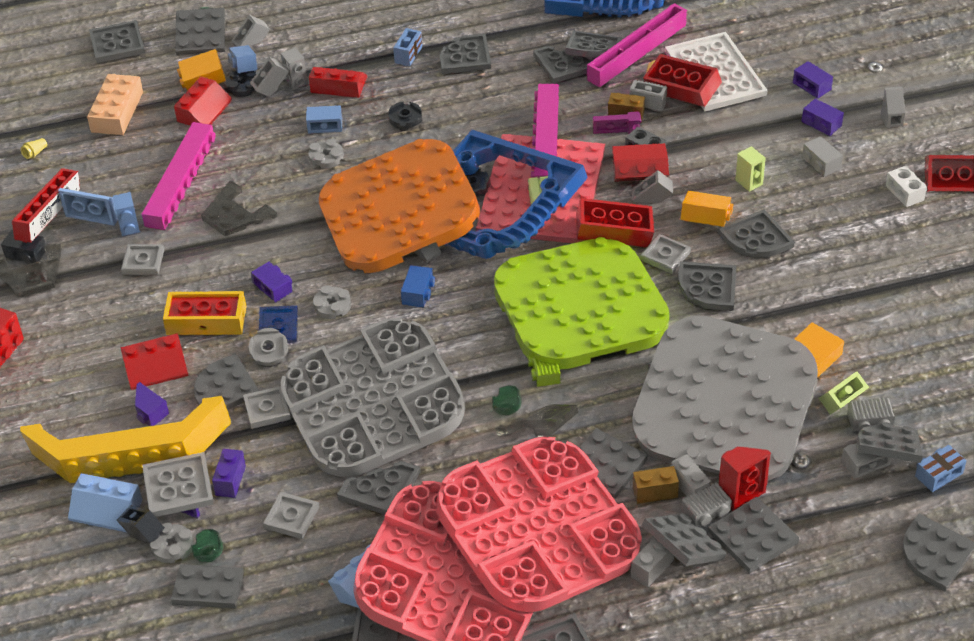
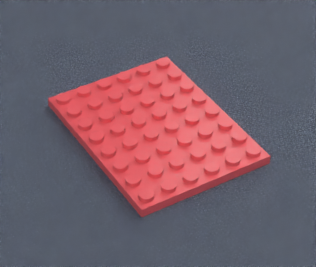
M502 134L501 139L528 148L535 147L532 146L531 136ZM557 139V157L584 165L588 178L565 206H558L557 211L551 214L550 219L545 221L544 226L538 229V233L535 236H531L530 239L563 243L585 241L577 239L576 212L580 198L594 199L605 144ZM499 155L493 165L490 176L491 184L488 192L485 194L476 231L486 228L500 231L514 224L531 206L528 191V179L531 178V171H534L531 170V166Z

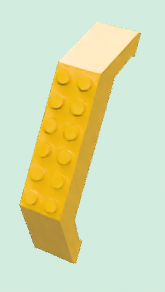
M216 396L203 398L202 403L181 422L59 440L43 430L41 424L21 426L20 432L31 453L69 483H76L81 473L102 478L121 477L135 473L141 474L143 473L142 465L204 452L231 424V419L223 397Z

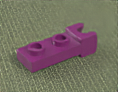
M628 112L627 115L593 116V134L622 132L630 134L635 128L640 127V113Z

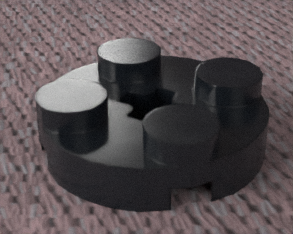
M236 70L231 71L230 76L226 80L227 91L232 92L237 97L252 95L251 92L255 89L250 84V81L256 76V72L238 73Z
M399 102L392 105L388 114L389 123L399 128L400 131H407L409 128L422 122L420 106L413 102H410V104Z
M478 169L474 174L466 175L476 197L484 196L488 192L491 181L486 171L482 172L481 169Z

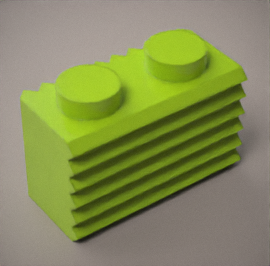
M528 356V366L533 367L531 369V379L536 381L537 387L560 384L561 373L557 363L555 365L553 363L549 364L544 361L541 362L536 358L532 360Z

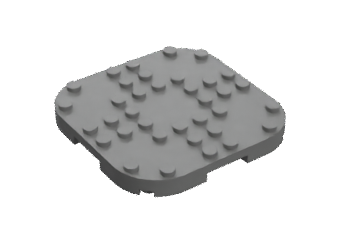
M707 316L683 318L672 324L660 339L633 411L634 436L640 444V448L656 460L671 464L673 460L688 454L700 469L720 474L721 456L728 450L731 451L737 446L769 450L771 455L767 481L776 477L779 478L786 472L793 460L799 435L816 390L818 369L815 358L806 346L789 337Z
M402 318L382 320L361 329L362 335L329 349H326L325 345L302 354L289 364L287 373L281 379V391L314 462L321 470L338 477H355L450 435L459 426L465 412L462 391L452 372H449L439 355L428 331L421 324L413 320L411 323L406 322Z

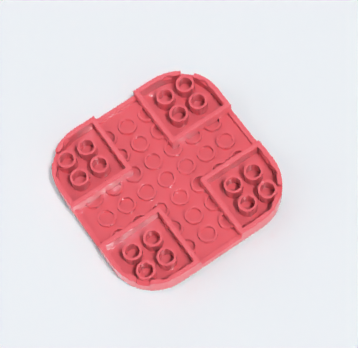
M556 437L534 438L513 446L512 452L481 464L477 460L453 470L442 481L437 497L436 509L442 525L486 590L496 601L517 611H541L617 578L631 568V562L640 551L642 536L633 516L623 503L617 504L597 477L599 471L588 456L569 441L566 444L555 441Z
M422 481L421 485L413 487L408 485L403 488L393 499L371 546L367 548L356 570L354 596L362 612L374 622L418 641H521L533 612H523L508 608L496 601L486 590L438 517L436 502L442 483Z

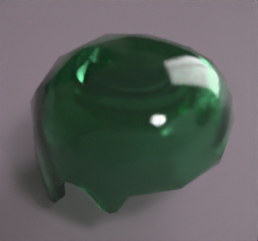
M503 386L499 388L498 395L492 397L493 410L499 415H513L522 405L521 393L516 386Z
M205 529L196 534V543L191 545L194 558L202 563L213 562L218 559L224 549L223 541L218 531Z

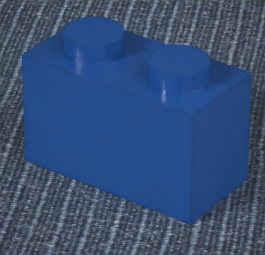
M410 265L401 289L402 305L424 308L426 300H430V289L435 285V276H433L432 268Z

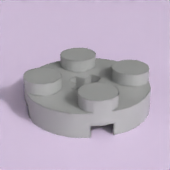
M335 139L312 143L308 152L310 163L315 167L320 165L322 169L333 168L340 164L339 161L344 158L343 148Z
M329 285L323 286L321 291L313 298V306L317 315L325 319H336V316L340 314L342 316L346 315L351 308L349 291Z
M261 329L249 341L250 355L258 365L272 366L282 363L288 352L287 339L277 329ZM267 344H271L273 347L271 350L263 349L267 347Z
M162 524L165 529L161 532L160 537L150 543L155 558L163 563H175L177 559L182 558L183 560L187 558L194 547L191 531L178 524ZM171 541H175V542H176V544H172L171 546H168V543H169V542H171Z

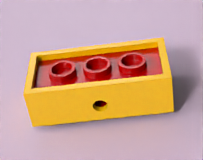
M244 291L168 292L163 315L166 335L176 333L178 335H242L246 314Z

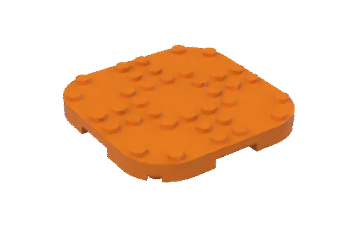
M417 139L414 142L367 160L345 171L336 173L323 186L319 195V205L344 264L353 271L360 269L364 273L383 271L404 262L402 258L404 255L435 242L440 247L462 237L473 228L472 223L475 219L479 218L480 214L476 195L453 150L448 144L435 139Z

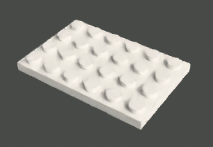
M726 32L665 47L667 56L718 69L722 83L705 107L701 106L704 112L767 96L768 90Z

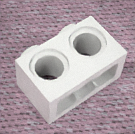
M907 166L888 172L886 187L906 207L925 200L926 185Z

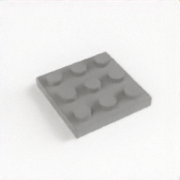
M204 452L142 465L148 506L155 517L214 505Z

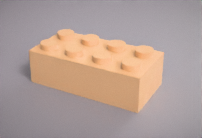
M107 74L87 116L91 133L124 135L143 94L140 76Z

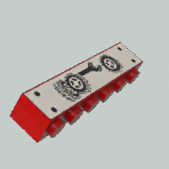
M61 168L12 220L14 240L31 243L63 208L58 191L59 188L80 190L78 171Z

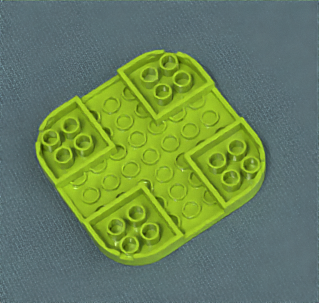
M598 237L521 255L504 262L495 273V298L502 312L506 313L523 354L527 358L529 356L532 360L536 358L541 362L544 361L549 364L553 363L555 365L557 363L559 369H570L590 364L592 357L625 350L626 354L649 349L660 342L662 335L669 326L670 314L668 306L638 255L630 246L616 240Z

